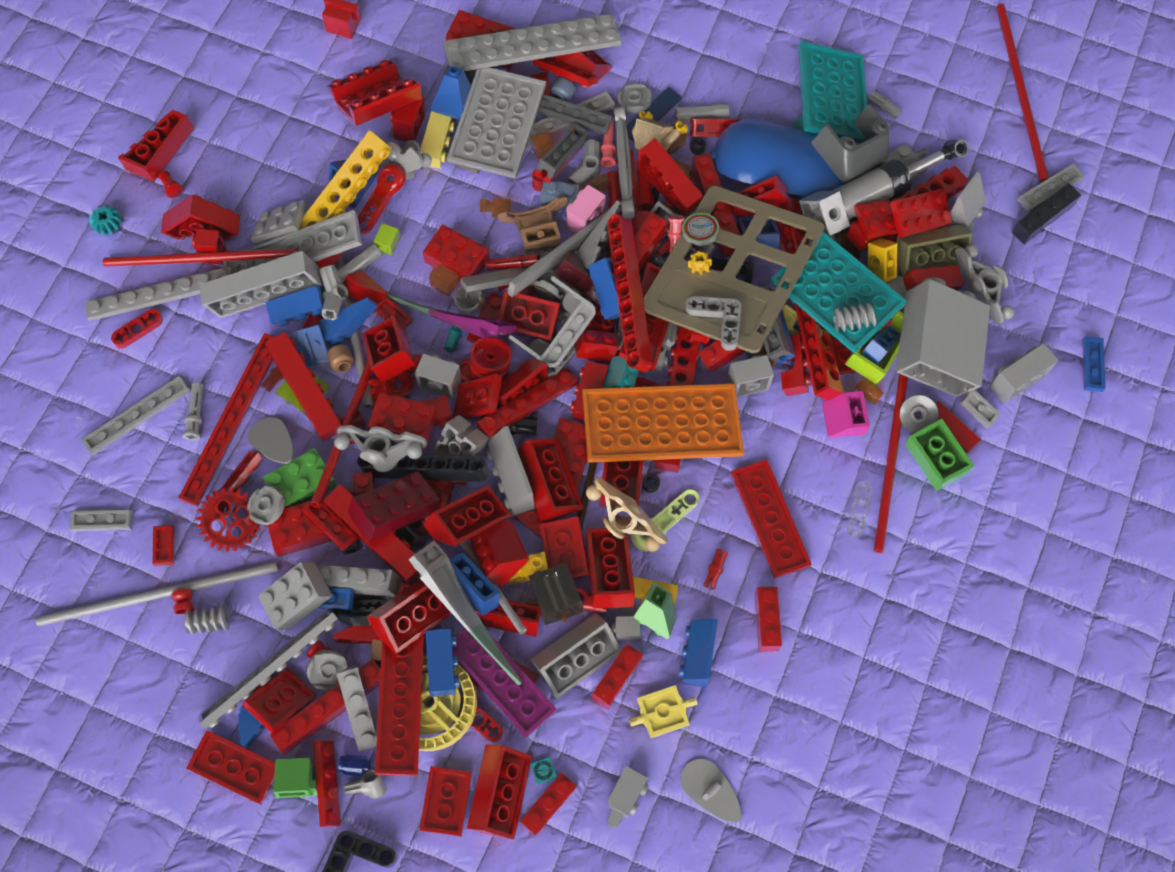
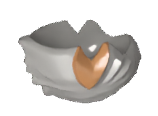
M460 286L454 294V303L461 314L475 313L484 306L486 294L483 290L466 292L463 286Z

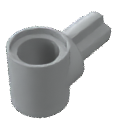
M375 770L366 772L360 781L349 782L344 785L345 794L363 793L365 796L369 795L372 799L383 796L387 791L381 775H375Z

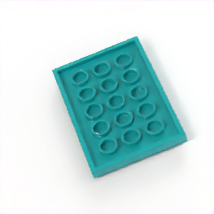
M800 41L798 53L804 131L819 134L826 125H829L839 139L847 136L857 143L867 141L853 123L867 107L863 55Z
M824 232L788 297L854 354L907 303V300ZM783 267L771 278V283L774 286H778L787 269L786 267ZM784 281L782 288L787 290L790 283ZM866 303L871 304L876 316V326L869 322V327L866 328L865 324L862 323L861 329H858L857 325L854 324V329L851 330L849 325H847L846 331L843 332L842 328L839 327L838 333L836 332L833 320L836 308H839L842 312L843 307H847L849 310L850 306L853 305L857 309L859 304H862L863 307H865Z

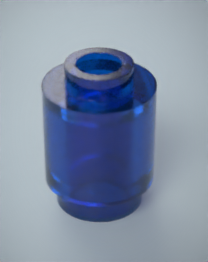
M346 754L345 756H340L338 771L347 776L362 777L366 772L370 771L371 761L368 760L366 755Z

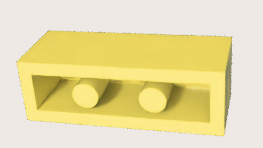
M432 111L420 149L421 154L428 153L432 157V163L429 167L441 169L442 163L446 162V149L450 147V134L454 133L455 122H453L452 117Z

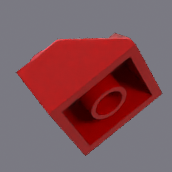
M421 96L422 99L392 111L390 121L392 122L391 131H393L394 139L403 142L416 140L425 118L424 96Z

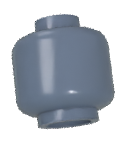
M567 78L558 79L551 87V97L569 102L576 93L574 82Z

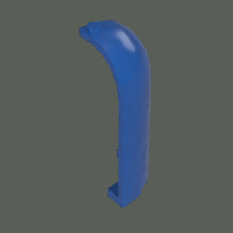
M743 119L732 123L721 133L714 151L711 150L710 152L717 172L753 185L777 176L787 187L788 193L807 197L817 191H831L846 184V182L841 181L811 144L818 134L764 120Z

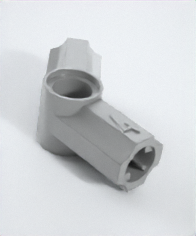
M588 140L584 143L583 164L567 177L570 184L579 185L580 187L589 179L596 178L600 174V142L595 140Z
M330 265L319 269V273L325 288L323 292L322 316L333 321L338 317L342 301L348 298V290L340 283L335 265Z

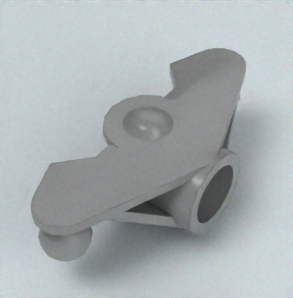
M415 140L407 141L404 148L399 147L396 142H389L387 144L392 149L389 156L380 165L382 167L388 164L400 165L405 171L406 179H414L415 170L421 167H429L432 163V157L428 153L421 154L420 146Z
M967 245L964 249L962 247L957 248L955 251L957 260L969 291L975 294L976 300L990 305L989 316L998 325L1002 324L1004 319L1010 320L1013 318L1015 310L1012 306L1005 305L1001 309L999 306L1001 290L1008 287V278L1004 269L999 265H995L991 269L972 260L978 255V248L975 245Z
M352 425L338 427V436L334 440L335 447L339 450L348 448L350 440L354 441L361 450L360 458L371 463L380 472L392 470L398 461L406 455L411 459L419 458L422 455V448L427 444L426 439L412 433L404 432L397 435L382 427H372L369 431H364Z

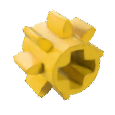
M698 251L694 255H690L691 260L688 261V267L692 268V273L698 271L702 275L704 270L709 272L712 259H708V253Z

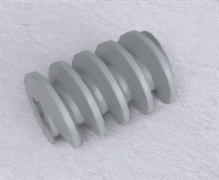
M866 303L865 307L859 304L857 309L853 305L850 306L849 310L847 307H843L842 312L839 308H836L834 311L833 320L837 333L839 327L842 328L843 332L846 331L847 325H849L851 330L854 329V324L857 325L858 329H861L862 323L865 324L866 328L869 327V322L876 326L875 312L870 303Z
M219 605L217 612L213 606H211L210 612H207L206 608L203 607L200 614L197 608L194 609L193 614L190 613L189 609H186L184 621L187 634H189V631L191 634H196L197 631L204 633L205 630L210 633L214 629L218 632L221 631L222 627L225 631L229 630L228 609L224 611L222 605Z

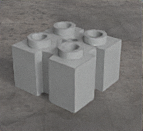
M458 415L446 423L441 433L444 437L437 441L433 452L437 455L480 457L478 452L484 449L489 437L478 429L473 431L470 428L471 423Z

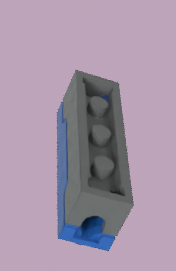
M767 285L761 287L769 291H775ZM781 310L764 342L768 358L778 364L795 357L783 310ZM760 326L761 333L763 334L766 327Z

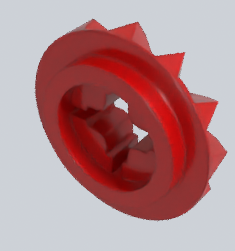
M403 371L388 380L393 396H408L409 392L413 390L414 381L411 374L407 371ZM397 378H399V381L402 383L400 390H398L397 386L395 385L397 383Z

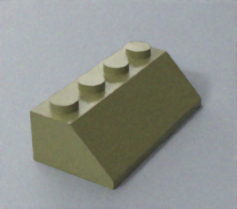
M962 224L928 230L902 238L897 236V260L903 278L914 268H919L920 270L931 266L939 268L944 265H958L960 268L955 251L959 247L964 249L967 245L972 244L973 233Z

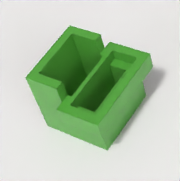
M310 758L275 760L273 793L276 798L317 796L316 780H314L315 770Z

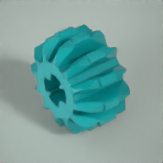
M105 204L103 208L98 205L97 210L92 209L93 214L89 215L90 226L97 234L101 233L105 236L109 232L113 235V230L119 231L118 226L122 225L121 215L115 207H109V205Z

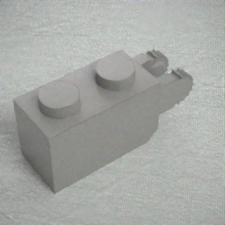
M627 766L607 801L608 807L612 809L607 824L612 829L619 826L623 817L628 818L629 814L634 816L639 806L636 802L639 795L644 797L649 787L646 784L647 777Z

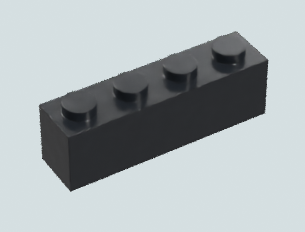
M1069 183L1018 221L1012 234L1025 245L1074 207L1081 194Z

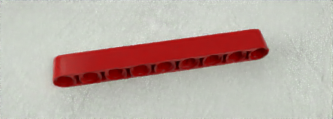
M614 214L608 220V233L626 362L630 368L647 372L652 366V357L633 226L630 220Z

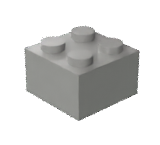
M423 353L415 372L418 388L440 396L447 395V398L454 400L459 384L462 381L460 366L455 361H445L434 354L427 355Z
M755 355L750 359H738L730 364L727 382L728 384H735L737 398L769 390L774 373L768 356Z

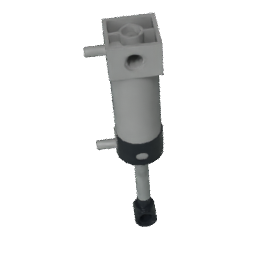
M962 139L948 140L945 142L942 150L907 167L901 161L894 159L831 191H817L799 200L803 216L822 222L824 224V233L837 242L835 233L849 227L848 220L857 217L854 211L856 204L885 199L891 201L894 198H900L906 191L911 189V176L946 159L952 160L964 157L968 153V144Z

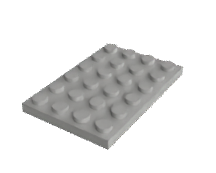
M489 67L477 69L447 161L516 179L546 88V81Z

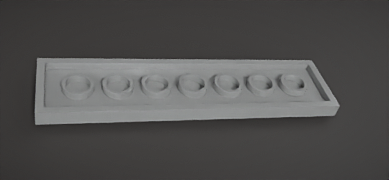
M355 210L242 251L297 248L298 251H303L316 262L362 245L358 214ZM275 259L223 261L224 268L230 266L233 273H236L244 268H251L259 263H266Z
M330 610L325 611L198 717L202 727L206 729L207 727L213 728L221 721L220 717L225 712L227 714L231 713L237 708V702L242 698L245 700L254 693L253 689L259 684L260 686L266 684L271 679L270 675L273 672H280L287 666L286 662L291 657L295 659L304 651L302 648L308 643L310 645L315 643L320 638L319 634L324 630L327 632L336 625L335 621L338 619Z

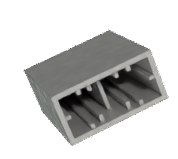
M926 278L923 283L906 292L905 300H907V303L904 307L896 372L958 397L982 387L990 305L976 300L975 294L971 292L956 291L947 287L946 282L940 278Z

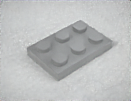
M302 200L261 213L251 240L256 244L297 231L308 204Z

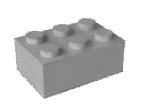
M1044 343L1039 347L1035 345L1027 351V355L1024 357L1020 355L1012 361V365H1005L999 369V374L993 378L994 382L990 388L1005 404L1047 376L1059 360Z
M315 562L298 563L258 595L275 630L291 629L333 596Z

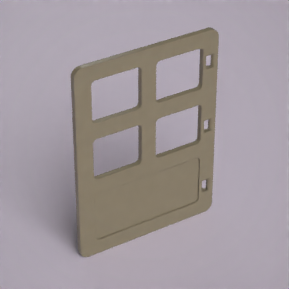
M712 186L706 192L695 213L711 214L717 202L721 201L753 212L755 216L742 236L719 229V234L714 242L735 249L722 272L709 269V272L702 271V275L698 271L692 273V268L688 267V261L684 260L693 243L687 242L683 234H681L643 298L645 313L721 341L723 318L689 315L686 312V300L692 296L737 299L742 306L737 348L750 353H757L762 348L824 232V224L736 192ZM769 219L807 232L795 254H790L756 241ZM807 239L813 240L810 247L805 245ZM748 255H753L787 268L775 291H769L735 278ZM784 281L790 283L787 290L782 288ZM712 304L708 308L710 310H717L719 307ZM731 307L730 315H734L735 307ZM732 321L726 323V326L730 328L737 325ZM760 326L766 327L763 334L757 332ZM728 334L727 342L731 343L732 334Z

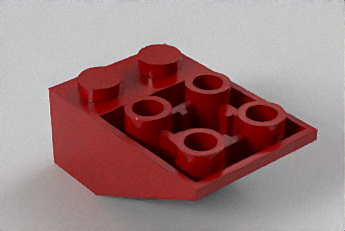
M593 305L596 314L575 343L576 357L611 362L612 357H615L619 348L615 320L604 319L600 310L601 307Z

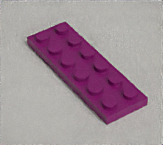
M464 628L456 635L457 647H453V655H457L460 665L521 734L527 738L557 711L556 707L492 636L491 638L521 679L522 683L519 686L470 632Z

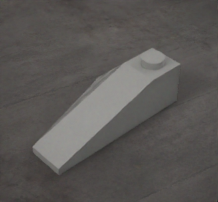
M616 201L580 246V249L575 251L574 256L583 261V268L589 270V265L602 260L609 241L608 220L612 215L619 214L621 202Z

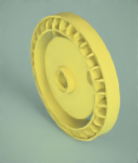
M427 656L423 657L422 672L428 670ZM460 665L454 668L455 675L459 676V682L464 693L463 709L459 718L457 716L461 708V696L458 688H456V695L431 697L428 673L422 674L420 734L432 735L444 730L446 732L430 738L420 737V751L441 750L454 744L468 731L474 720L477 709L476 689L472 679ZM434 699L433 705L426 707L427 701Z

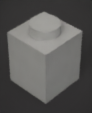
M633 616L615 617V623H611V631L615 635L616 641H640V623Z

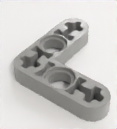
M689 297L686 300V312L692 316L723 318L721 346L728 351L736 349L739 341L742 306L740 301L730 298ZM715 304L719 308L717 310H710L708 307ZM731 307H735L734 315H730ZM732 321L737 325L730 328L726 326V323ZM728 334H732L731 343L727 342Z

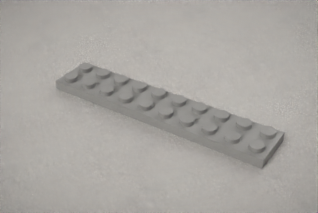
M613 14L443 41L448 65L457 66L464 71L621 45V38Z

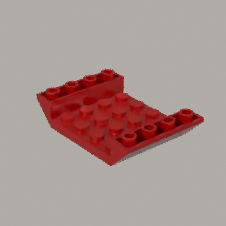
M389 59L380 61L379 65L374 67H365L362 72L351 73L343 80L336 79L331 82V85H328V89L339 110L355 126L422 99L420 83L412 78L404 80L400 77L396 64Z

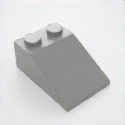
M976 172L957 198L950 212L952 224L945 226L962 224L971 231L975 225V218L980 219L985 210L982 208L986 200L979 172Z

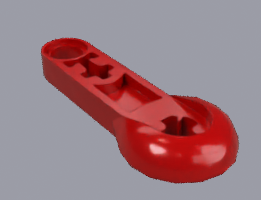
M388 164L379 171L377 186L358 215L359 228L363 221L367 222L366 228L360 229V233H370L392 196L403 187L406 174L400 165Z

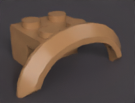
M556 197L555 200L545 206L525 212L512 213L504 210L497 216L501 222L516 223L525 255L558 247L561 243V236L556 221H553L552 213L564 207L568 198Z

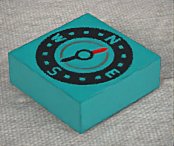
M550 757L531 763L537 785L557 778Z

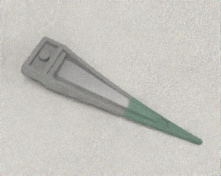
M435 541L431 542L413 555L409 561L422 575L420 579L519 686L522 683L521 679L503 656L481 622L448 556Z

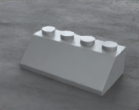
M505 426L487 441L488 449L485 451L488 460L493 461L494 465L491 468L494 477H499L500 482L497 483L501 494H505L506 499H503L504 505L511 511L512 516L533 510L535 507L533 492L509 427Z
M595 613L530 660L557 699L618 656L622 650L607 622Z

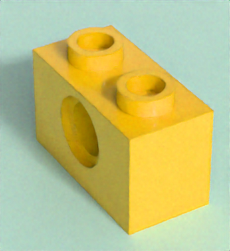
M880 238L868 243V269L882 281L888 282L897 278L898 243Z

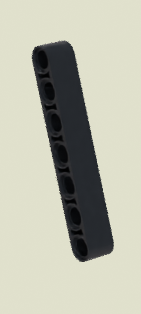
M422 454L417 459H411L406 455L398 461L392 470L387 472L377 471L371 463L360 458V456L357 459V464L363 473L372 472L374 478L399 479L416 471H419L425 480L484 482L490 476V470L485 460L477 456Z

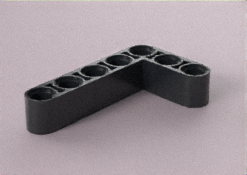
M342 831L336 838L322 872H347L353 856L385 868H390L397 862V854L386 845L351 831ZM346 836H351L353 839L349 847H344L342 844ZM365 844L372 845V852L369 855H363L362 847ZM387 851L391 852V861L383 863L381 860L382 854ZM343 857V865L340 868H335V858Z

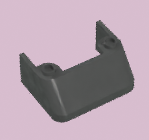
M871 104L853 121L867 141L857 145L850 137L844 136L839 139L831 127L826 125L811 142L832 171L843 182L848 183L882 165L888 159L889 127Z

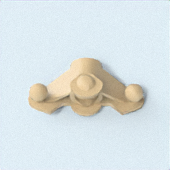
M600 477L594 479L596 485H591L587 488L586 495L592 501L598 500L602 492L605 495L609 518L605 517L603 523L614 536L623 539L625 537L624 533L650 535L645 541V547L650 552L657 551L660 547V542L662 544L668 542L666 535L639 507L633 498L625 495ZM624 511L630 516L620 517L617 513Z

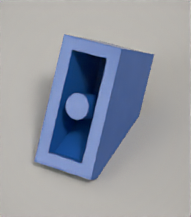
M242 705L238 714L240 744L249 750L266 727Z

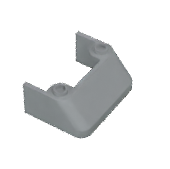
M552 276V282L567 292L563 299L564 309L571 314L550 344L542 339H536L527 347L512 335L508 338L538 360L546 363L548 367L555 368L561 364L596 314V310L593 304Z

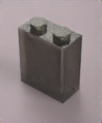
M567 563L555 565L550 569L537 571L528 576L530 587L545 625L584 613L582 600Z

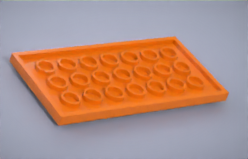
M735 384L582 389L588 462L736 457L744 455Z

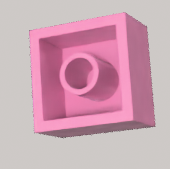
M587 185L584 190L581 189L577 194V199L571 202L566 209L567 229L574 234L605 213L606 195L590 185Z

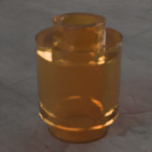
M867 378L866 380L861 379L855 387L858 389L857 391H863L866 401L876 404L884 394L881 391V387Z

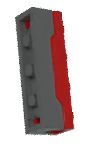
M575 123L541 158L534 174L549 184L583 148L589 132Z

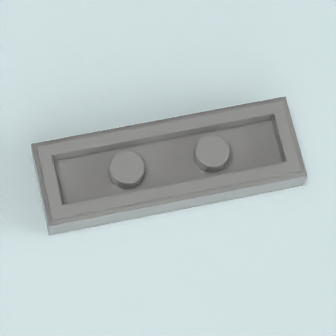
M131 509L72 510L70 530H131L133 511Z

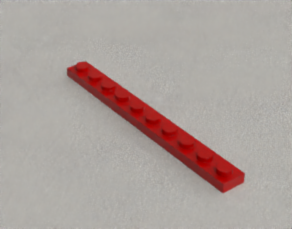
M267 333L263 334L178 497L180 501L196 507L199 506L273 362L264 342L275 336Z

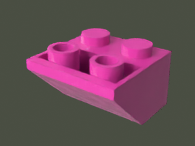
M863 391L845 392L829 401L825 400L822 402L828 438L866 434L870 424Z

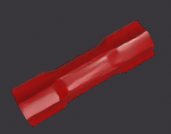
M637 170L639 187L637 196L638 209L648 212L654 207L652 184Z

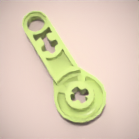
M686 490L654 518L650 519L666 534L671 527L698 505V493L694 490ZM693 495L696 501L693 504H689L685 501V497ZM682 503L683 507L680 509L679 515L677 513L673 515L672 508L676 510ZM630 534L633 545L639 550L647 552L648 550L645 547L647 538L644 539L643 535Z

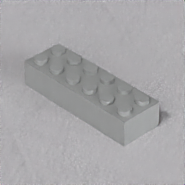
M296 251L285 257H277L275 260L259 263L257 266L244 268L239 272L226 274L221 278L208 280L206 283L199 285L202 305L220 319L264 305L267 301L313 286H322L319 266L303 251Z

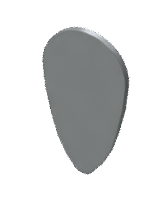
M275 417L264 418L250 428L248 441L259 453L277 463L288 464L292 461L294 454L293 443L286 426L280 419Z
M695 759L689 762L682 770L680 777L684 793L697 805L715 817L728 822H739L742 816L738 799L719 768L713 762L706 759Z

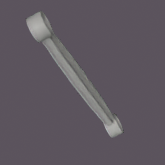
M625 106L614 108L622 195L621 206L623 217L627 219L635 217L632 194L630 148L626 125L627 115Z

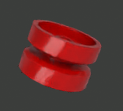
M488 337L487 339H478L472 345L468 362V371L472 379L475 380L498 374L502 376L501 382L505 380L506 375L509 373L512 359L510 347L499 338Z

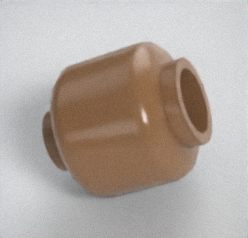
M335 345L327 353L329 365L335 372H347L354 364L352 353L345 345Z

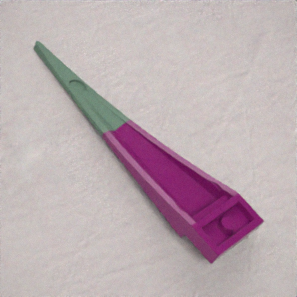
M390 293L386 295L392 301L484 339L491 335L498 336V334L507 335V333H515L517 327L501 319L452 313L421 305Z

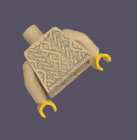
M640 111L639 116L641 119H636L632 134L636 149H641L656 138L662 147L667 150L680 136L679 133L684 134L688 131V126L684 124L681 127L683 123L677 121L675 124L676 129H673V126L652 120L653 115L649 111L647 114L645 111Z

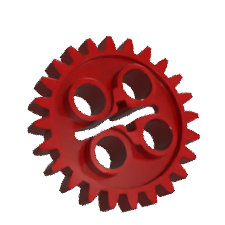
M230 487L227 493L224 488H221L220 494L215 490L212 491L213 497L206 495L205 497L208 502H200L204 508L197 509L196 511L201 513V516L195 517L196 520L201 521L200 524L196 525V528H202L199 535H206L203 542L210 540L209 547L217 544L218 551L224 546L225 552H229L230 546L233 551H237V545L240 548H245L244 542L251 544L252 542L249 537H257L254 530H260V528L249 517L250 514L247 510L249 499L246 498L248 493L245 492L240 495V489L233 493V488ZM219 502H224L226 504L227 508L225 512L219 511ZM232 503H235V507L231 513ZM239 508H242L245 511V517L243 519L239 518L237 515V510ZM230 515V519L233 521L227 524L225 517ZM213 521L220 523L219 531L212 529ZM226 527V535L223 537L222 533ZM233 527H237L239 529L238 537H233L231 535V529Z

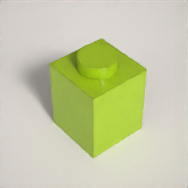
M381 224L373 242L382 254L393 255L401 238L399 229Z

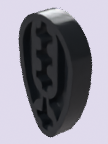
M359 595L354 596L352 610L332 609V611L338 618L337 620L342 623L355 626H369L371 624L367 615L388 601L385 596Z

